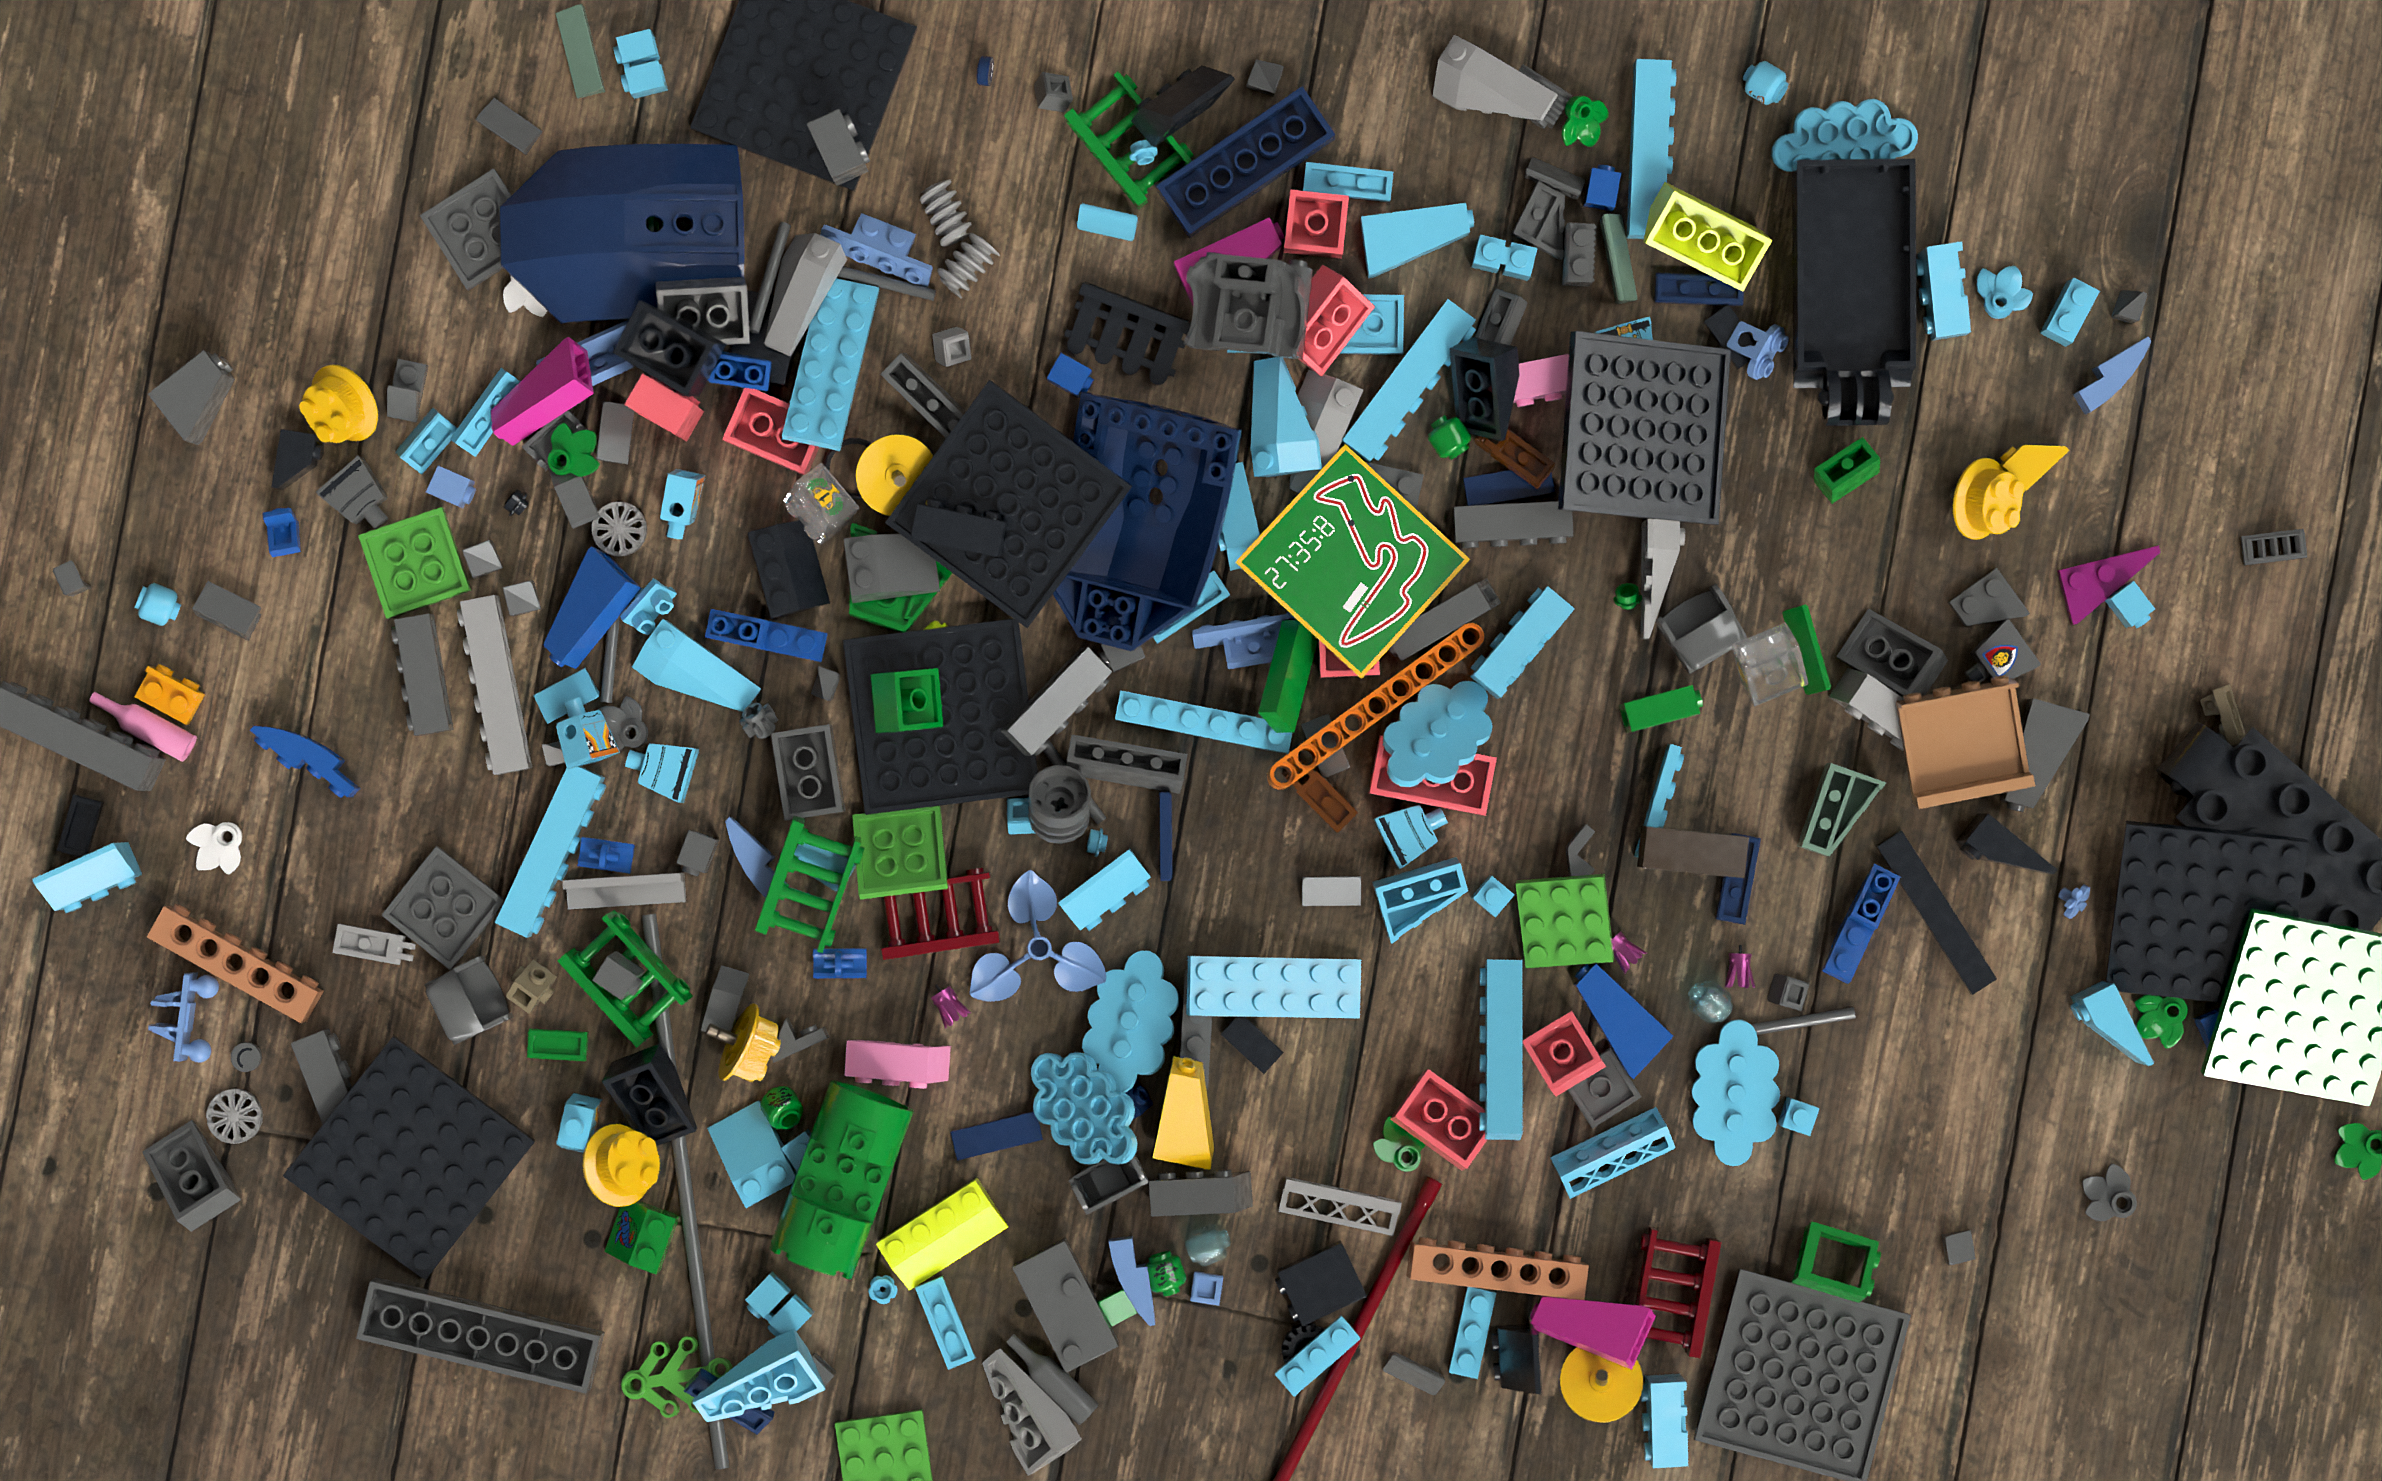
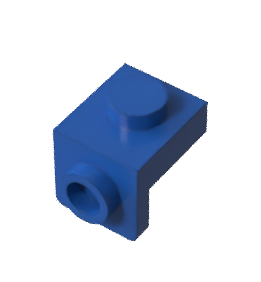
M276 508L262 513L263 521L267 526L270 555L277 557L301 552L299 523L292 509Z

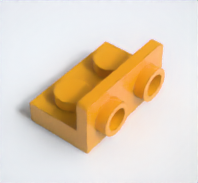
M158 664L157 667L147 666L145 669L147 675L138 689L135 698L185 725H189L205 696L204 693L198 690L200 685L187 678H183L182 681L172 676L174 671L161 664Z

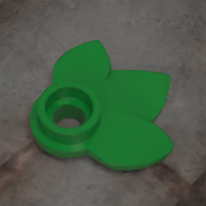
M1584 95L1573 96L1565 106V114L1568 119L1562 127L1563 142L1566 146H1569L1578 139L1583 145L1593 147L1600 137L1601 128L1599 124L1608 118L1607 107L1600 100L1591 101L1590 98Z
M566 423L560 424L551 436L553 449L548 456L550 469L557 475L572 473L578 477L594 473L600 466L598 460L591 455L596 446L595 432L581 430L572 433V430ZM563 455L567 459L565 466H563L560 462V459Z
M2146 994L2137 999L2134 1004L2143 1013L2136 1025L2141 1038L2153 1039L2160 1037L2165 1048H2170L2177 1044L2184 1033L2182 1021L2188 1013L2185 1000L2183 998H2163ZM2170 1006H2176L2179 1010L2176 1014L2171 1015L2167 1012V1009Z
M1388 1116L1382 1129L1384 1139L1373 1142L1374 1151L1379 1159L1384 1162L1393 1163L1398 1170L1402 1172L1413 1171L1419 1166L1421 1161L1420 1151L1426 1145L1390 1120L1392 1116ZM1403 1152L1409 1154V1161L1407 1163L1402 1161L1401 1156Z
M2350 1123L2341 1126L2337 1131L2345 1143L2336 1151L2335 1164L2345 1168L2358 1167V1173L2362 1180L2376 1176L2382 1166V1131L2369 1130L2360 1123ZM2373 1139H2377L2379 1147L2373 1150L2370 1143Z

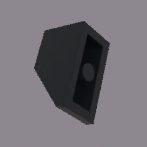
M281 429L272 488L284 490L317 466L318 460H322L324 454V443L318 439L317 435Z

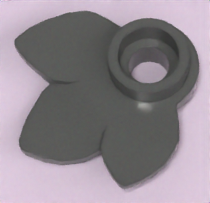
M626 696L620 708L604 706L598 709L602 712L619 751L626 746L638 748L646 742L648 728L642 721V708L636 700ZM631 728L636 730V736L633 739L629 736Z
M2110 1164L2105 1178L2092 1176L2083 1179L2084 1193L2092 1201L2085 1211V1214L2096 1221H2106L2113 1216L2126 1218L2134 1213L2137 1200L2130 1191V1177L2121 1167ZM2123 1197L2126 1200V1204L2123 1208H2118L2116 1201Z

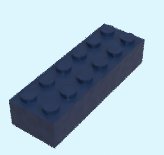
M1300 87L1156 185V191L1190 239L1334 141L1335 133L1305 89Z

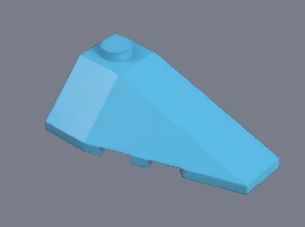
M1283 357L1254 361L1251 455L1254 477H1275L1322 469L1319 439L1316 432L1312 431L1306 418L1308 414L1305 407L1301 406L1295 392L1296 386Z
M665 619L661 620L647 639L632 666L633 669L656 685L741 712L752 703L761 690L756 684Z
M793 1328L767 1341L694 1397L692 1401L706 1422L742 1415L744 1410L752 1408L771 1409V1404L785 1401H789V1404L799 1403L825 1390V1385L807 1346Z

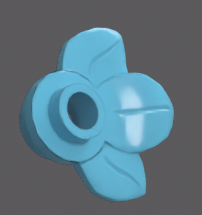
M2016 266L2005 267L1998 275L1984 268L1978 274L1977 291L1985 299L1984 307L1990 317L2002 319L2009 316L2012 311L2023 310L2030 304L2033 292L2021 288L2022 275ZM1995 300H2000L2004 306H1998Z

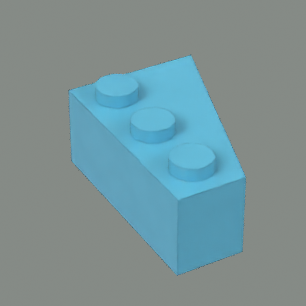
M1962 241L1929 246L1917 254L1916 276H1921L1922 288H1919V299L1921 305L1926 307L1927 317L1923 318L1924 330L1926 334H1930L1931 341L1965 336L1971 332L1968 297L1964 294L1962 278H1966L1965 268H1960L1958 251L1963 250Z
M1243 462L1235 464L1230 497L1219 539L1220 551L1226 550L1230 571L1241 569L1235 562L1260 536Z
M1457 857L1372 882L1391 944L1411 928L1417 927L1427 917L1436 911H1440L1468 891L1462 867Z
M1680 1374L1645 1376L1641 1401H1646L1647 1413H1642L1643 1431H1648L1649 1442L1644 1443L1645 1461L1650 1460L1652 1468L1688 1466V1432L1685 1421L1687 1405L1684 1404V1390H1687V1382Z

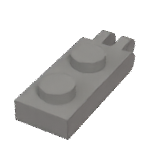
M338 924L333 953L400 965L401 960L413 961L414 955L402 952L403 948L415 950L416 944L405 942L404 935Z

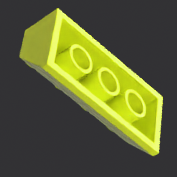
M1664 182L1650 207L1644 236L1646 244L1741 291H1744L1772 242V239L1762 230L1667 182Z
M975 1178L878 1240L876 1245L891 1269L910 1291L1009 1226L979 1179Z

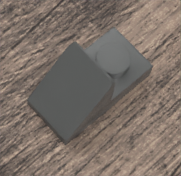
M398 359L393 385H388L387 417L417 423L428 371L427 364Z
M786 1018L778 1037L781 1040L780 1048L774 1057L771 1056L773 1063L829 1038L825 1026L820 1029L817 1028L816 1024L800 1031L802 1037L798 1038L790 1019Z

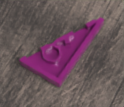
M2159 545L2058 570L2057 573L2070 624L2075 625L2082 621L2160 554Z

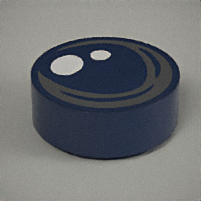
M980 57L977 68V83L979 85H991L994 70L993 57Z

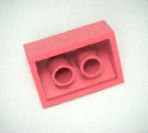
M1322 265L1312 278L1303 359H1298L1321 377L1375 308L1345 277L1325 265Z

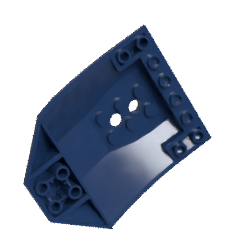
M630 144L558 150L500 206L501 266L561 324L593 320L630 319L639 300L657 308L655 282L744 277L743 191L738 146L721 144ZM655 216L662 221L663 227L660 231L651 232L647 229L645 222L649 217ZM680 217H686L692 222V228L689 231H681L676 226V220Z
M1081 392L1073 442L1133 487L1053 594L1079 638L1127 651H1134L1196 608L1210 574L1226 515L1241 436L1240 429L1200 415L1155 404ZM1160 459H1163L1168 466L1165 475H1161L1157 470V463ZM1154 487L1160 489L1163 494V499L1158 505L1154 504L1149 497L1150 491Z

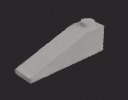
M1456 35L1452 37L1438 59L1433 97L1457 110L1467 111V109L1487 114L1495 112L1508 114L1510 117L1543 120L1558 96L1555 92Z
M816 233L795 235L781 260L764 341L765 346L791 357L847 261L840 243Z
M1308 370L1297 397L1301 406H1304L1308 414L1306 418L1312 431L1316 432L1319 439L1323 468L1337 453L1363 389L1325 374L1321 377L1316 372ZM1321 469L1291 474L1289 489L1300 493Z
M1647 519L1642 522L1640 639L1646 640L1650 638L1680 551V546L1685 544V528H1680V521Z
M1001 1349L996 1350L982 1363L992 1393L995 1398L1001 1401L1004 1414L1001 1415L1003 1424H1009L1014 1438L1010 1441L1012 1449L1028 1476L1057 1459L1082 1440L1068 1415Z

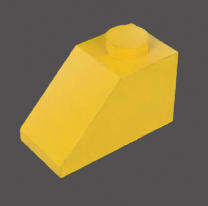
M2022 445L2017 449L2012 446L2000 457L2003 461L2000 465L2004 471L2015 474L2018 480L2023 482L2025 492L2054 466L2069 449L2066 446Z

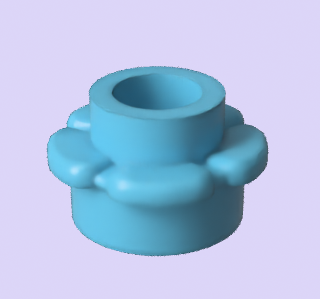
M1147 140L1138 141L1131 145L1130 150L1132 154L1129 157L1132 161H1136L1138 165L1149 164L1154 161V157L1158 154L1157 147L1151 146Z
M1102 828L1099 831L1091 829L1089 833L1086 852L1094 853L1095 857L1099 855V852H1105L1108 835H1103Z
M888 1275L874 1277L870 1281L871 1287L868 1289L871 1299L876 1300L879 1304H886L890 1302L891 1298H895L897 1286L894 1285V1279ZM880 1287H885V1292H881Z

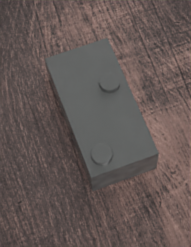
M1066 1237L1013 1264L1012 1268L1065 1373L1119 1346V1341L1101 1310L1098 1299Z

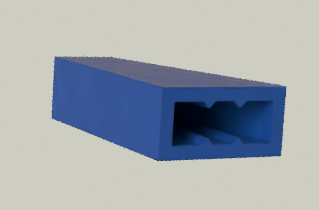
M592 546L587 550L543 644L551 653L549 658L560 667L567 665L576 669L642 589L607 553Z
M1592 963L1591 966L1585 964L1575 974L1578 980L1574 983V986L1626 1073L1634 1079L1673 1038V1035L1596 963Z

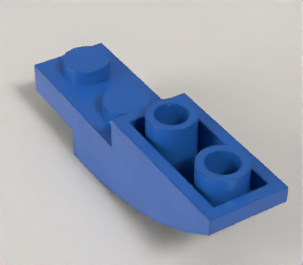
M722 351L708 381L710 383L768 391L772 361Z
M711 609L705 638L822 662L828 633Z
M253 726L250 729L256 735L254 741L265 750L269 748L274 750L278 754L276 759L288 769L291 767L301 769L307 763L306 769L316 778L324 777L331 784L328 788L340 798L344 795L346 797H354L360 790L355 783L338 770L346 760L321 743L304 735L279 728Z
M1873 864L1832 942V949L1822 968L1823 972L1846 984L1851 982L1872 934L1880 924L1901 878L1900 876Z

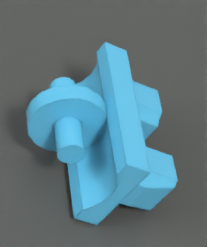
M653 578L644 589L642 588L637 593L635 600L620 617L623 622L635 627L636 630L650 635L656 628L654 620L659 614H668L674 607L672 599L677 593L673 588L664 586Z

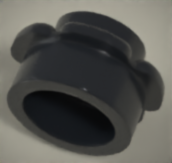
M516 489L507 499L503 508L509 512V516H512L514 513L519 516L529 504V501L526 500L527 492L523 494Z

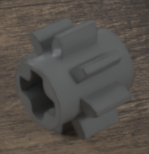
M752 703L744 709L742 713L743 719L739 722L749 738L756 735L757 738L763 739L774 732V723L778 721V718L768 703L763 707L760 703Z

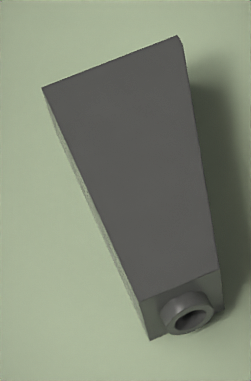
M1486 578L1419 616L1389 650L1394 657H1399L1402 661L1501 604V601Z
M2034 698L2027 699L2021 725L2029 772L2034 775L2035 786L2001 793L2000 801L2007 802L2006 808L2024 812L2025 808L2035 807L2089 720L2090 714Z

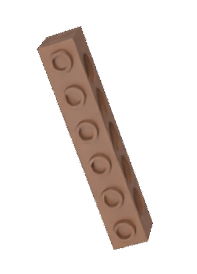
M175 904L173 907L164 906L147 938L299 1023L307 1022L324 992L317 987L319 984L317 981L305 975L302 978L291 973L293 971L292 967L281 961H277L276 964L266 959L268 954L252 946L251 949L242 946L240 944L242 940L231 933L226 932L223 935L215 930L216 925L203 918H200L198 921L190 917L191 911L181 905ZM183 925H187L192 931L191 938L188 941H184L180 936V929ZM209 939L214 940L217 944V952L213 956L208 954L205 949L206 942ZM235 953L239 954L243 959V965L239 970L231 965V958ZM260 968L266 969L269 974V979L265 984L260 983L256 977V973ZM286 982L291 983L294 987V995L291 998L285 997L282 993V986Z
M1419 1237V1242H1410L1406 1273L1410 1280L1576 1300L1585 1299L1589 1265L1581 1262V1257L1564 1255L1563 1259L1552 1258V1253L1535 1251V1255L1530 1256L1523 1255L1524 1250L1517 1248H1506V1252L1494 1251V1246L1477 1244V1249L1465 1248L1466 1243L1459 1241H1448V1245L1436 1244L1437 1239ZM1444 1253L1447 1257L1446 1264L1441 1268H1435L1433 1266L1434 1257L1437 1254ZM1474 1257L1476 1261L1474 1269L1469 1272L1463 1271L1462 1262L1464 1259ZM1498 1260L1503 1261L1505 1266L1503 1272L1499 1275H1493L1491 1273L1492 1264ZM1532 1264L1533 1274L1529 1278H1521L1520 1269L1522 1266ZM1556 1267L1561 1268L1562 1277L1560 1280L1550 1282V1271Z

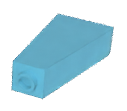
M1466 203L1361 216L1360 224L1368 278H1374L1468 236L1470 228L1474 227L1473 211L1467 210Z

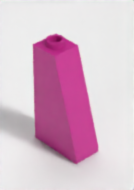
M1269 217L1174 261V267L1192 306L1193 292L1191 286L1186 281L1190 266L1193 267L1201 257H1206L1207 252L1269 259L1281 249L1282 243L1280 240L1285 238L1278 222L1273 224Z
M570 337L565 338L491 410V428L493 433L499 439H504L514 446L594 394L588 351Z
M1543 1296L1540 1303H1536L1533 1307L1530 1319L1532 1320L1531 1324L1537 1331L1632 1370L1656 1316L1646 1306Z

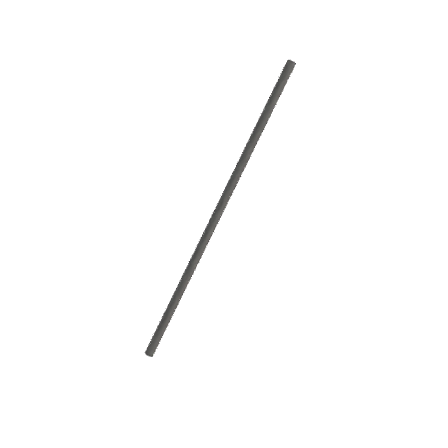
M656 914L642 915L645 943L662 961ZM657 979L651 982L654 1005L667 991ZM668 1007L655 1021L658 1043L661 1044L676 1067ZM685 1135L671 1142L701 1367L708 1366L709 1362L715 1359ZM723 1419L710 1421L709 1429L715 1469L729 1468Z

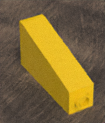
M1173 1057L1153 1158L1210 1170L1214 1142L1203 1062L1194 1061L1190 1058Z

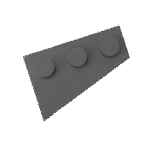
M1229 1169L1216 1170L1214 1174L1205 1175L1203 1171L1186 1172V1176L1176 1177V1172L1158 1173L1157 1179L1149 1181L1151 1217L1236 1213L1253 1206L1251 1171L1232 1172Z

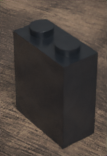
M1341 1240L1277 1269L1279 1277L1275 1279V1282L1282 1295L1288 1294L1292 1303L1287 1305L1294 1322L1300 1320L1302 1326L1367 1297Z

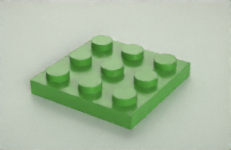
M443 507L358 535L386 619L472 591Z
M940 806L865 815V813L852 815L854 839L855 836L860 837V846L865 848L860 864H856L860 899L948 889Z
M1605 874L1516 881L1526 968L1614 961Z
M923 1409L835 1422L843 1481H933Z

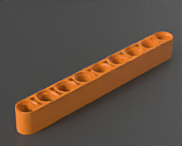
M1467 623L1277 761L1268 770L1267 780L1269 784L1275 789L1283 790L1299 780L1476 650L1484 640L1482 628L1475 623ZM1464 631L1474 633L1476 637L1474 645H1468L1463 641L1462 634ZM1440 648H1448L1452 652L1453 658L1451 662H1445L1440 659ZM1417 665H1424L1428 668V679H1421L1416 675L1415 669ZM1394 682H1401L1405 685V696H1397L1393 693L1392 685ZM1371 699H1377L1382 703L1383 710L1381 713L1375 714L1369 709V701ZM1346 717H1356L1359 721V729L1356 731L1349 730L1345 725ZM1329 733L1335 737L1336 745L1334 748H1327L1322 744L1321 738L1323 734ZM1305 750L1312 755L1313 761L1311 765L1305 766L1299 762L1298 753ZM1284 768L1288 771L1289 779L1286 783H1280L1275 779V769Z

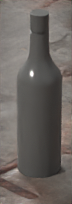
M1015 1334L1006 1341L1026 1362L1030 1378L1078 1425H1081L1098 1407L1099 1403L1068 1373H1065L1064 1369L1051 1357L1033 1352Z

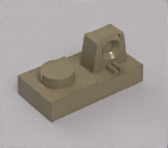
M2228 684L2214 689L2213 694L2202 698L2200 701L2205 716L2221 715L2220 733L2224 735L2226 741L2231 746H2234L2243 739L2246 733L2231 686Z

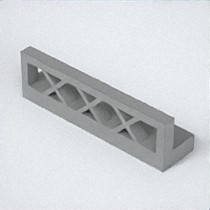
M685 873L563 880V889L567 890L568 909L686 902Z
M1285 1177L1278 1211L1394 1236L1397 1217L1400 1214L1402 1203L1400 1200ZM1288 1193L1303 1194L1307 1203L1298 1209L1286 1207ZM1321 1198L1331 1200L1336 1209L1327 1215L1319 1214L1313 1203ZM1337 1202H1341V1203H1344V1204H1342L1341 1206H1339V1205L1337 1204ZM1348 1205L1360 1206L1365 1215L1356 1221L1348 1220L1342 1209ZM1311 1206L1314 1212L1305 1211L1304 1209ZM1377 1211L1392 1213L1389 1228L1376 1226L1371 1215ZM1339 1212L1342 1218L1334 1217L1333 1215ZM1368 1218L1371 1224L1362 1223V1221Z

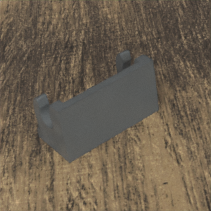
M570 410L546 424L522 446L536 460V463L546 471L549 467L548 456L553 449L551 436L560 424L566 423L572 430V433L588 430Z
M207 581L192 608L196 616L247 641L250 640L262 615L259 613L261 610L260 606Z

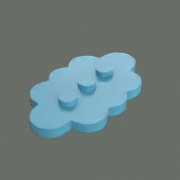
M1866 99L1856 106L1847 101H1837L1832 103L1825 111L1812 107L1802 110L1794 120V133L1780 136L1772 146L1771 156L1774 164L1786 172H1792V163L1796 160L1896 159V157L1909 154L1915 148L1918 142V133L1916 127L1910 121L1903 118L1891 119L1889 108L1877 99Z
M1473 681L1459 682L1451 690L1439 684H1431L1422 688L1418 694L1417 702L1404 705L1400 710L1398 721L1387 726L1384 732L1383 745L1385 750L1391 755L1387 764L1389 778L1395 784L1402 787L1416 786L1424 778L1439 784L1453 780L1458 772L1459 765H1466L1472 762L1476 756L1477 746L1487 742L1491 736L1492 721L1484 712L1488 702L1486 690L1480 684Z
M1150 951L1134 953L1129 957L1124 970L1113 969L1106 972V981L1097 985L1100 999L1094 1002L1088 1010V1020L1092 1028L1084 1036L1082 1042L1083 1052L1093 1057L1096 1064L1099 1065L1098 1071L1109 1072L1116 1080L1117 1092H1128L1134 1086L1138 1074L1151 1075L1162 1067L1165 1059L1162 1045L1167 1043L1174 1034V1025L1170 1016L1177 1010L1179 994L1170 982L1163 980V963L1155 953Z
M1740 1019L1730 1020L1720 1029L1718 1043L1706 1044L1699 1049L1695 1057V1068L1700 1076L1694 1081L1691 1088L1692 1097L1699 1105L1693 1113V1128L1702 1138L1714 1141L1716 1156L1721 1162L1729 1166H1739L1745 1163L1752 1154L1753 1142H1763L1771 1138L1777 1125L1776 1117L1771 1109L1776 1106L1780 1098V1090L1773 1081L1779 1069L1777 1055L1767 1046L1757 1045L1758 1038L1754 1027L1747 1021Z
M1074 1052L1065 1058L1053 1053L1039 1055L1031 1067L1032 1081L1039 1089L1034 1098L1033 1110L1040 1122L1051 1125V1134L1055 1142L1060 1145L1070 1146L1072 1156L1082 1164H1096L1103 1158L1109 1163L1114 1164L1129 1162L1137 1151L1136 1136L1128 1127L1134 1118L1135 1107L1129 1095L1124 1092H1117L1116 1080L1109 1072L1098 1071L1095 1060L1087 1053Z

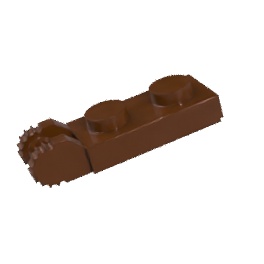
M1510 430L1507 431L1505 440L1499 441L1497 445L1486 437L1476 436L1473 439L1477 446L1490 453L1494 459L1536 489L1541 486L1555 468V462Z
M1298 756L1299 762L1306 766L1307 764ZM1285 769L1281 774L1288 780L1289 774ZM1311 770L1307 773L1310 778L1303 785L1296 781L1292 786L1297 789L1296 793L1338 833L1358 812L1317 771Z

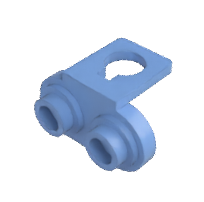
M1740 321L1730 337L1727 347L1751 358L1747 374L1749 377L1757 380L1762 377L1767 378L1772 373L1774 368L1772 359L1777 351L1782 352L1786 348L1789 338L1785 335L1784 328L1777 324L1772 325L1767 332H1764ZM1744 332H1751L1753 339L1757 343L1755 346L1741 347L1738 344L1739 336Z

